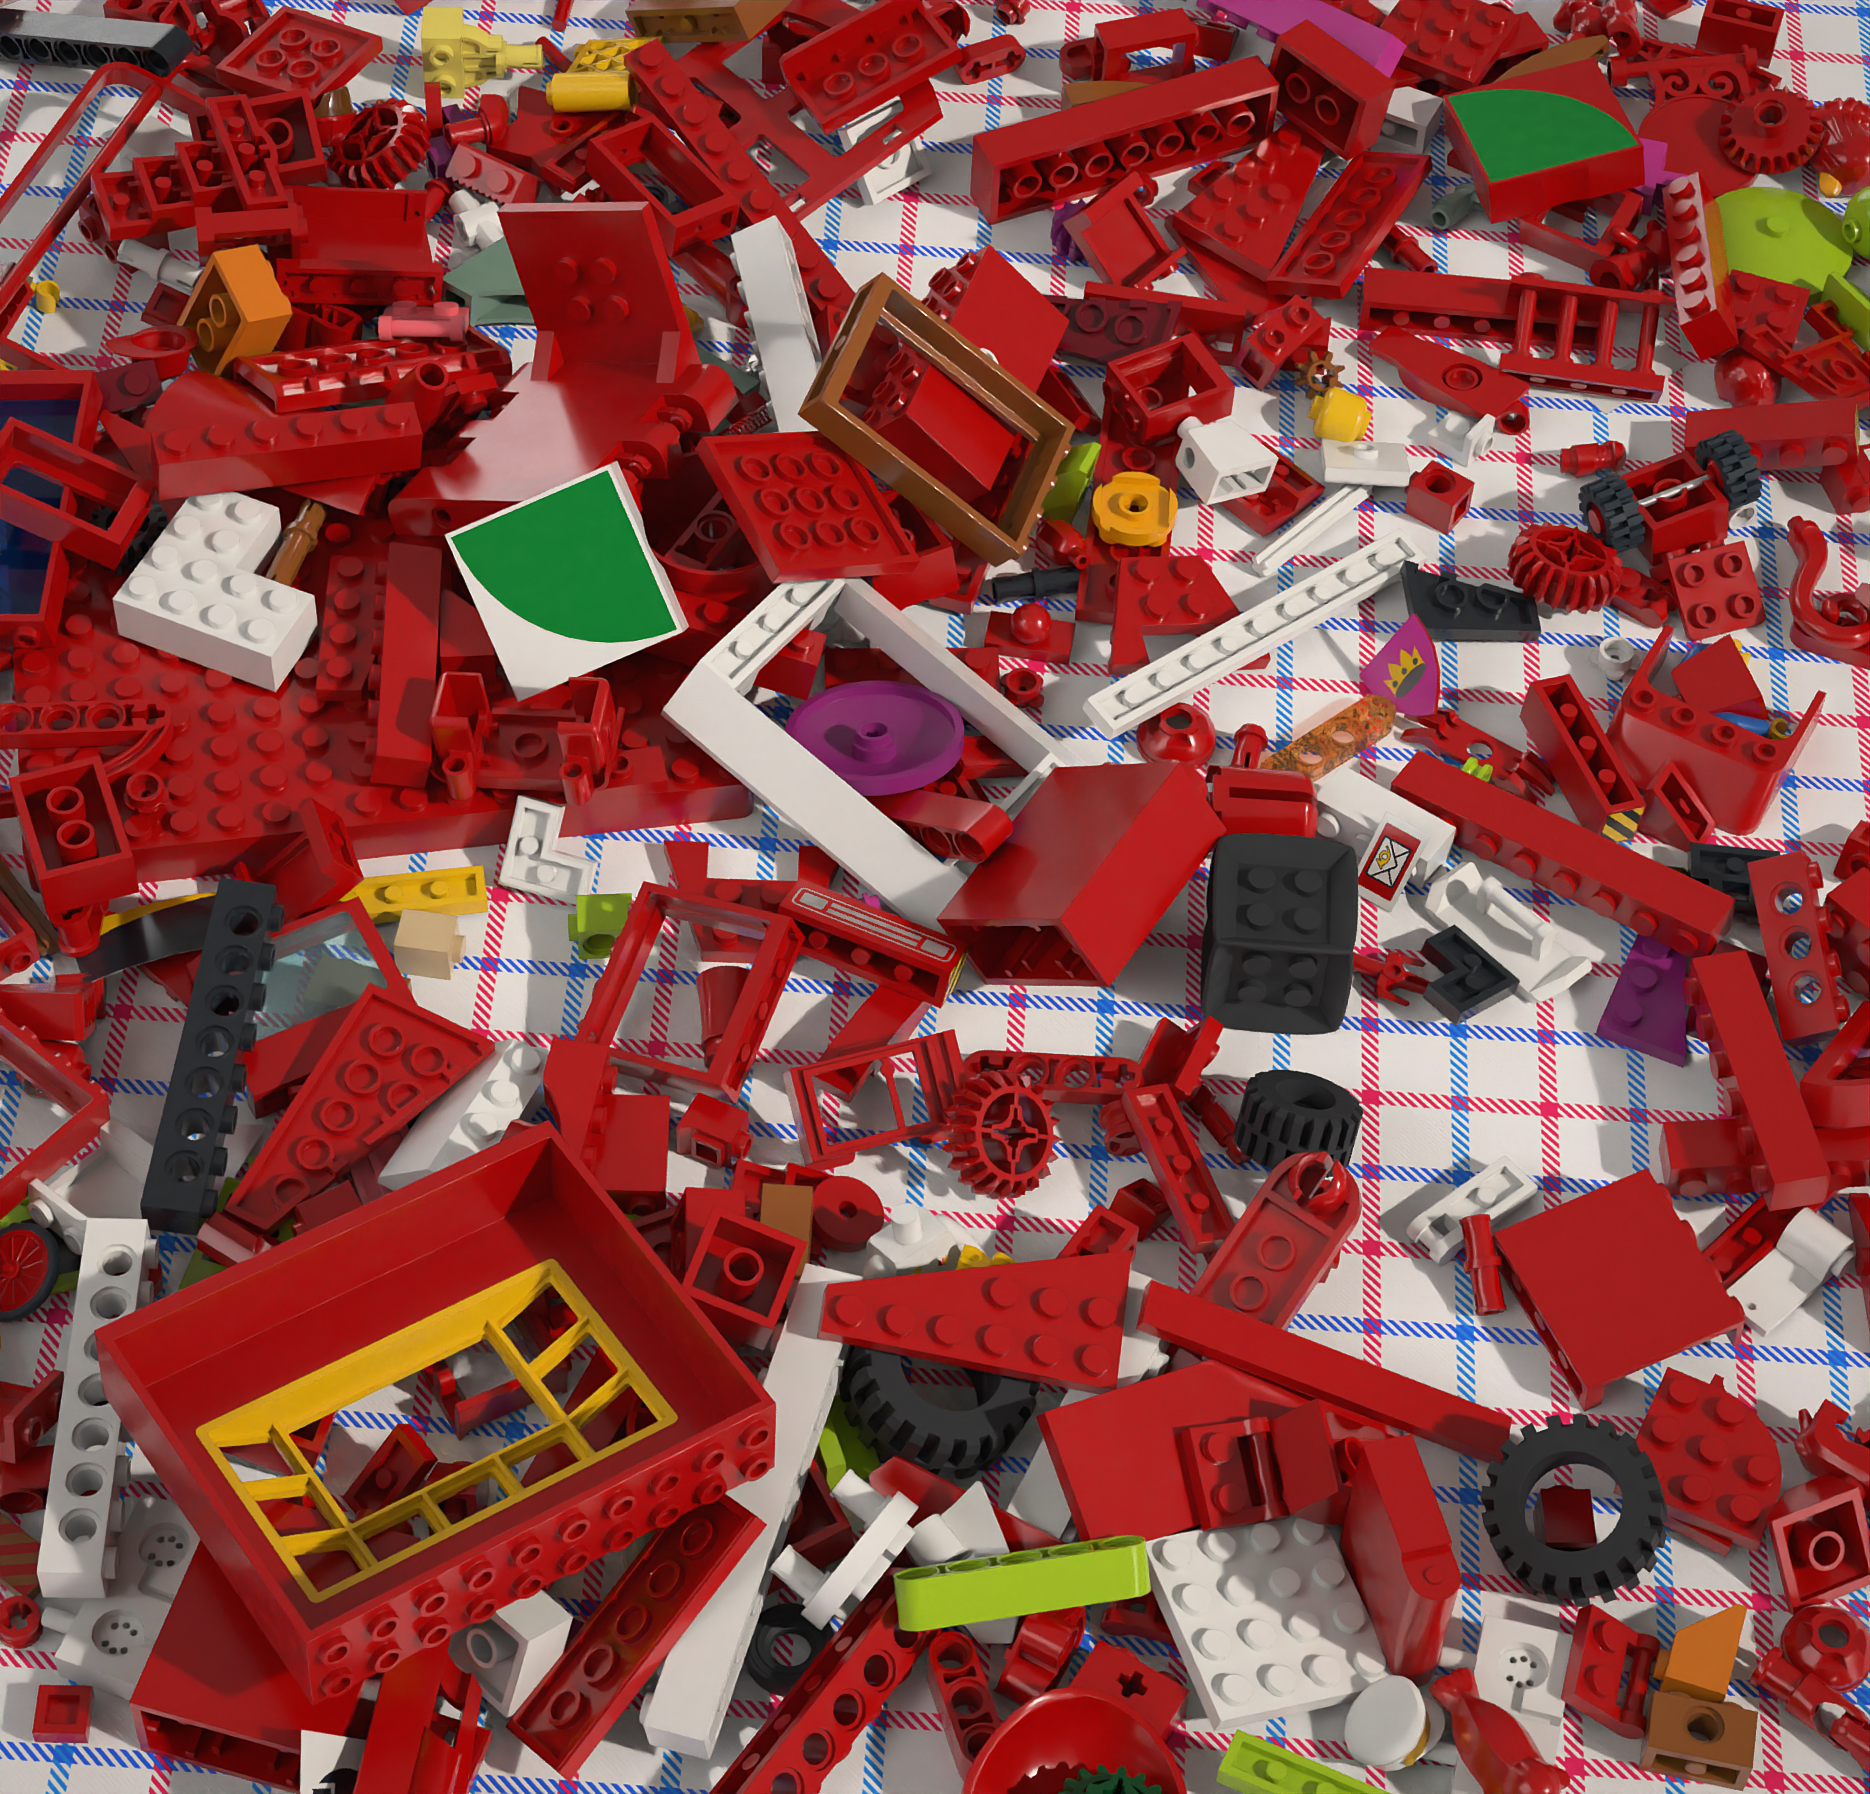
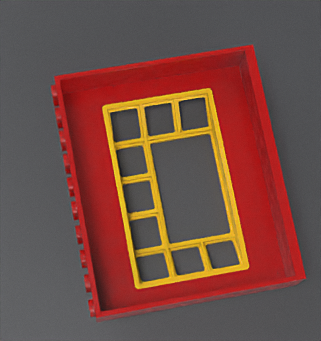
M549 1120L94 1330L104 1396L312 1706L329 1697L335 1698L343 1695L354 1684L378 1672L383 1673L393 1669L401 1660L424 1648L438 1646L449 1635L472 1623L486 1621L497 1610L519 1599H527L534 1596L551 1582L565 1575H574L582 1571L590 1562L611 1551L625 1549L638 1537L658 1527L664 1528L673 1524L681 1515L702 1504L714 1503L725 1492L747 1481H756L775 1467L776 1402ZM553 1285L578 1317V1322L529 1364L502 1329L549 1286ZM588 1336H593L617 1367L618 1372L571 1414L567 1415L542 1383L541 1379ZM481 1340H488L551 1425L353 1524L350 1523L288 1434ZM628 1387H632L658 1422L595 1452L580 1431ZM560 1442L566 1443L579 1461L524 1489L510 1470V1467ZM271 1443L294 1475L242 1482L219 1447ZM488 1478H494L507 1495V1498L451 1525L437 1504L456 1495L457 1492L470 1485H476ZM308 1496L332 1529L280 1537L256 1501ZM416 1514H421L435 1534L378 1562L364 1543V1540ZM338 1550L349 1552L361 1569V1572L319 1593L293 1557Z

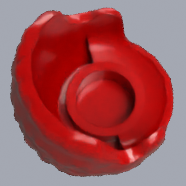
M1734 348L1722 354L1714 367L1716 392L1719 399L1724 400L1726 398L1733 408L1772 405L1780 398L1782 388L1781 374L1743 348Z

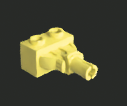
M463 7L423 8L421 47L424 82H440L441 98L465 99V87L481 85L490 78H504V72L507 73V69L542 70V44H507V41H503L502 35L488 34L479 27L464 24Z

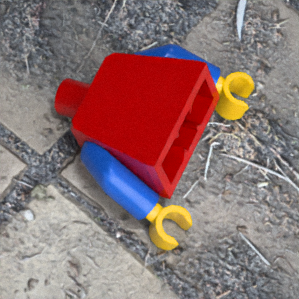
M1730 634L1713 644L1693 645L1678 666L1671 671L1670 674L1678 694L1673 696V698L1765 738L1783 740L1790 737V735H1784L1789 727L1785 719L1776 718L1770 725L1766 721L1769 719L1763 696L1747 667L1751 653H1741L1743 644L1738 639H1732Z

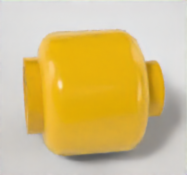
M1331 387L1327 390L1324 397L1316 394L1307 418L1314 420L1312 430L1316 437L1341 442H1353L1354 440H1362L1369 425L1372 412L1367 410V402L1363 397L1339 387Z

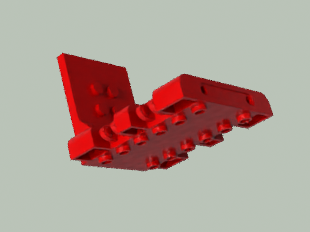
M650 202L507 203L497 211L537 329L533 362L523 364L492 396L490 400L492 412L489 415V420L486 418L485 420L469 421L449 440L446 447L448 455L446 465L424 467L390 501L388 514L396 535L445 536L454 530L615 461H618L637 508L641 512L643 508L636 490L638 480L671 479L686 462L679 443L680 433L682 435L685 432H712L739 402L732 379L728 373L719 366L701 364Z

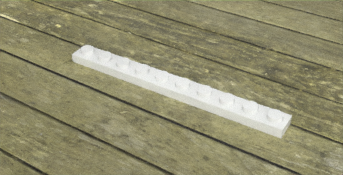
M1398 528L1086 698L1082 710L1108 740H1111L1402 579L1400 569L1404 560L1418 563V569L1423 567L1427 556L1401 528Z

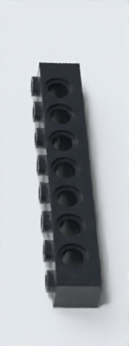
M220 878L140 1202L142 1219L148 1220L150 1230L197 1236L206 1219H210L217 1210L218 1190H213L216 1176L224 1177L226 1172L228 1148L223 1147L226 1134L233 1135L236 1129L238 1106H233L236 1093H243L245 1090L248 1067L243 1064L245 1052H253L255 1048L257 1024H252L255 1011L262 1012L264 1009L267 987L266 984L262 983L264 971L272 972L276 954V945L271 944L273 932L281 933L284 923L285 905L278 904L276 885ZM243 932H250V933H252V934L246 935V936H240V935H238V934L243 933ZM235 971L243 972L242 974L235 976L228 975L229 973ZM224 1011L234 1012L233 1014L227 1016L218 1015L219 1013ZM212 1052L224 1053L223 1055L216 1057L208 1056V1054ZM206 1092L215 1094L208 1098L197 1097ZM193 1134L206 1135L198 1140L188 1139ZM183 1176L196 1177L189 1182L177 1181V1179Z

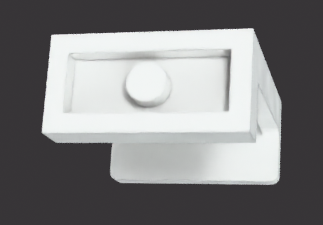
M115 1117L100 1127L101 1146L48 1186L37 1178L28 1183V1210L33 1220L43 1228L49 1227L63 1238L68 1248L77 1255H82L87 1218L142 1219L140 1202L154 1147ZM180 1177L177 1181L183 1182V1177Z

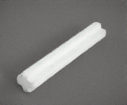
M1345 483L1253 555V563L1251 564L1253 571L1258 572L1261 577L1269 576L1368 498L1373 492L1372 487L1374 485Z

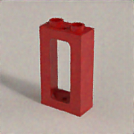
M654 114L589 139L585 171L615 202H650L666 254L670 258L735 232L741 201ZM637 162L646 164L690 209L672 215L626 167Z
M10 416L0 431V519L48 541H58L62 547L115 570L152 508L156 490L155 481ZM12 468H21L63 488L68 486L72 492L117 511L118 514L108 531L3 485L2 482Z

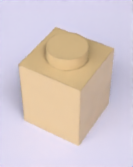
M403 909L393 944L395 964L401 974L451 980L455 962H463L466 950V936L459 935L458 916Z

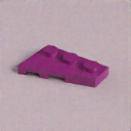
M1637 934L1600 1019L1595 1035L1683 1068L1686 1060V1001L1683 994L1685 955L1649 936Z

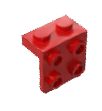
M1724 539L1715 540L1700 545V552L1688 555L1686 549L1672 551L1661 555L1662 563L1648 569L1650 578L1662 584L1670 581L1685 635L1690 641L1695 642L1757 626L1766 619V613L1744 540L1725 545Z

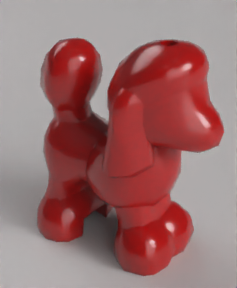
M1561 0V6L1553 17V26L1559 32H1572L1566 35L1563 43L1604 35L1608 40L1613 37L1617 45V51L1625 57L1636 55L1642 45L1641 35L1636 27L1638 12L1634 3L1637 0H1609L1604 6L1602 0Z

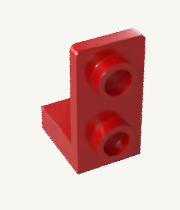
M1295 295L1245 340L1232 365L1262 392L1273 381L1283 362L1323 327L1325 319L1299 295Z

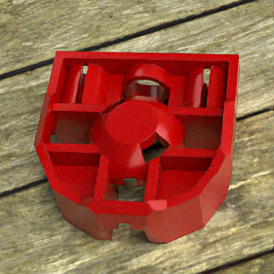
M172 0L159 16V23L173 24L182 28L190 36L193 44L196 41L200 46L199 56L218 65L250 36L247 25L244 22L248 21L252 34L271 16L262 0H192V3L188 5L185 0ZM203 12L208 22H206V27L201 29L199 25L197 26L198 23L194 15ZM192 70L179 71L171 81V83L205 100L206 97L234 95L233 90Z

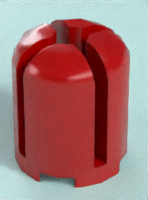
M1209 765L1207 768L1205 782L1213 783L1212 792H1208L1206 800L1227 829L1222 836L1240 833H1264L1315 837L1318 810L1314 806L1318 803L1317 790L1308 775L1296 770ZM1215 846L1213 847V849L1210 851V853H1209L1208 855H1212V854H1213V851H1214Z

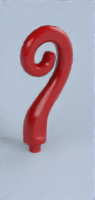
M1801 516L1792 517L1787 523L1789 528L1787 542L1799 561L1789 590V604L1794 620L1802 630L1821 643L1845 649L1866 645L1870 642V609L1855 599V595L1848 593L1832 594L1822 602L1821 615L1816 610L1812 601V594L1827 565V541L1816 522L1812 520L1804 521ZM1840 612L1853 614L1859 621L1858 624L1852 626H1839L1835 624L1839 619Z

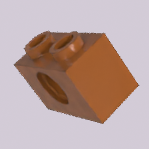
M1654 1691L1645 1713L1647 1722L1645 1733L1642 1737L1639 1770L1743 1791L1753 1769L1758 1712L1743 1709L1742 1706L1734 1702L1721 1701L1713 1703L1693 1699L1688 1694L1680 1691H1666L1664 1693ZM1689 1732H1700L1709 1741L1697 1740Z

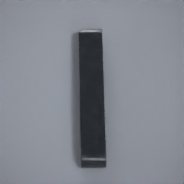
M0 8V61L97 70L102 65L112 62H127L159 77H167L193 51V42L190 36L182 28L173 24Z

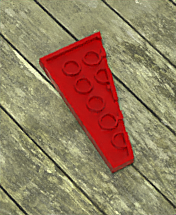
M1289 119L1178 211L1173 217L1171 228L1266 283V278L1282 257L1284 247L1291 236L1308 191L1312 187L1317 170L1324 159L1328 147Z
M369 982L223 1208V1212L241 1224L246 1225L257 1234L271 1236L294 1217L296 1205L323 1193L495 1051V1042Z
M1132 1250L827 1284L823 1292L817 1338L1100 1395L1117 1389Z

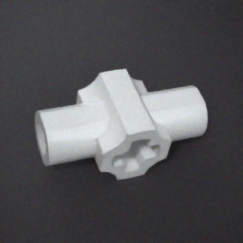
M465 188L456 191L451 196L449 205L455 213L453 215L454 227L460 242L465 248L478 244L480 249L484 250L502 237H505L497 215L499 208L494 201L481 205L472 191Z

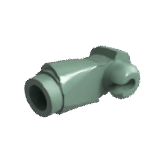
M1461 183L1456 186L1454 193L1447 194L1434 202L1433 209L1429 213V220L1434 227L1446 229L1467 217L1472 209L1478 212L1484 211L1475 193L1474 183Z

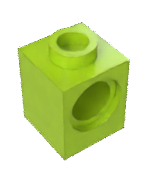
M632 893L576 895L577 914H568L569 941H578L579 959L610 958L611 945L620 936L628 918L627 913L629 904H632Z

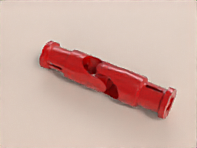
M1774 1646L1758 1664L1751 1675L1749 1683L1754 1687L1761 1685L1786 1704L1785 1710L1837 1749L1849 1751L1861 1768L1870 1774L1869 1718L1861 1709L1815 1674L1810 1673L1806 1675L1783 1658V1650ZM1824 1702L1836 1704L1846 1710L1840 1718L1832 1723L1831 1731L1825 1727L1821 1719L1820 1712Z

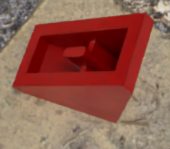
M1664 760L1645 790L1643 799L1647 805L1637 831L1688 853L1690 843L1705 844L1717 824L1672 760Z

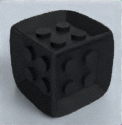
M1240 833L1220 837L1212 854L1206 895L1208 917L1202 941L1200 1001L1203 1018L1205 1019L1210 1015L1224 1025L1225 1028L1253 1032L1318 1035L1337 1031L1345 1017L1352 985L1353 949L1358 924V865L1353 847L1328 839L1279 834Z

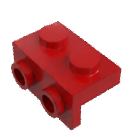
M1209 1015L1185 1031L1167 1017L1160 1019L1137 1062L1142 1070L1145 1087L1168 1083L1177 1104L1182 1101L1184 1103L1190 1102L1202 1086L1203 1081L1199 1076L1203 1068L1213 1061L1220 1049L1216 1042L1224 1025Z

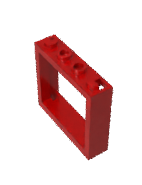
M643 881L634 904H629L628 918L622 932L611 945L610 959L602 978H599L593 987L592 1001L586 1015L576 1026L579 1031L574 1041L609 1046L611 1066H617L618 1073L695 1094L700 1092L717 1100L736 1104L805 936L789 916ZM666 916L763 940L707 1073L610 1047Z

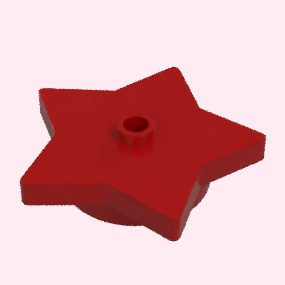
M520 86L518 90L517 119L507 126L502 141L492 146L486 145V153L507 163L519 165L522 170L543 179L544 184L551 192L559 197L566 191L541 176L542 165L613 111L557 113L553 105H548L546 92Z

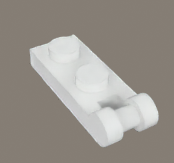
M1504 1155L1414 1218L1408 1225L1406 1234L1417 1244L1422 1242L1430 1250L1429 1256L1439 1266H1443L1452 1260L1459 1250L1465 1247L1459 1220L1471 1215L1489 1214L1492 1228L1533 1199L1538 1186ZM1444 1224L1450 1232L1442 1236L1435 1228Z

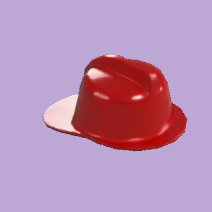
M163 325L151 327L135 334L110 339L105 343V347L116 355L131 358L132 363L146 359H155L162 383L179 377L186 372L189 365L190 351L197 346L199 337L197 332L190 328L178 325Z

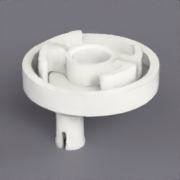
M851 1468L829 1495L833 1498L835 1497L866 1523L863 1528L867 1531L833 1573L828 1571L826 1574H823L796 1552L790 1544L768 1570L805 1599L802 1604L806 1608L802 1611L801 1615L820 1630L823 1629L834 1614L845 1622L916 1533L907 1522L919 1507L900 1491L893 1498L888 1495L885 1499L858 1477Z

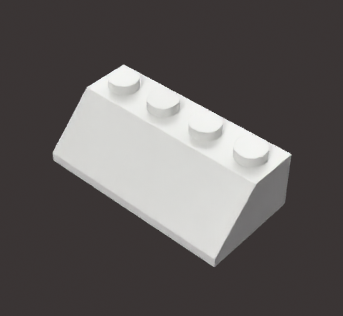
M516 1039L495 1042V1051L422 1111L379 1175L377 1183L393 1191L398 1190L499 1143L511 1120L519 1119L529 1123L545 1099L542 1076L548 1054Z

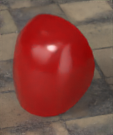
M1070 1686L1052 1689L1038 1695L1015 1710L993 1732L978 1752L966 1774L961 1794H1059L1063 1790L1066 1778L1076 1780L1078 1770L1082 1768L1095 1775L1099 1764H1103L1109 1773H1116L1119 1766L1126 1767L1127 1776L1131 1778L1143 1773L1146 1775L1144 1785L1146 1787L1160 1785L1162 1788L1161 1794H1187V1790L1172 1752L1153 1726L1136 1709L1110 1693L1087 1687Z

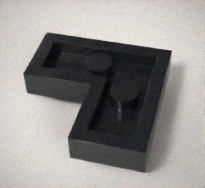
M1455 924L1426 939L1420 951L1426 959L1445 974L1443 977L1428 984L1423 998L1455 1026L1515 994L1520 980Z

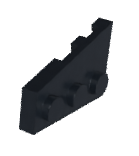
M1407 560L1403 561L1400 573L1408 615L1410 617L1413 613L1417 614L1431 639L1538 640L1542 630L1535 597H1526L1523 593L1484 583L1479 587L1457 581L1456 574L1441 570L1440 575L1418 570V563Z

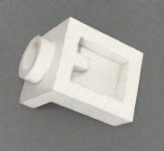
M1451 410L1428 432L1426 444L1467 468L1479 455L1484 457L1492 448L1495 441V435L1492 434L1495 417L1486 414L1475 424Z

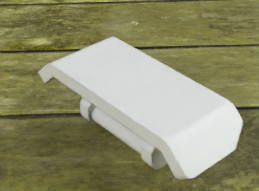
M1463 861L1431 884L1424 905L1430 918L1443 930L1454 924L1458 926L1520 980L1516 991L1530 1002L1541 1003L1564 992L1592 970L1593 966L1587 956H1574L1554 940L1558 930L1549 922L1544 923L1504 890L1502 884L1497 879L1491 876L1483 881L1474 863Z

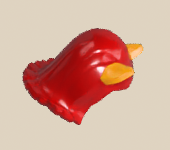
M1848 97L1845 101H1842L1841 98H1835L1833 101H1826L1823 106L1819 105L1815 108L1817 111H1820L1823 124L1822 138L1814 155L1803 164L1804 167L1811 166L1820 176L1819 189L1829 199L1836 197L1838 194L1853 197L1860 189L1870 185V107L1861 100L1856 101L1854 97Z

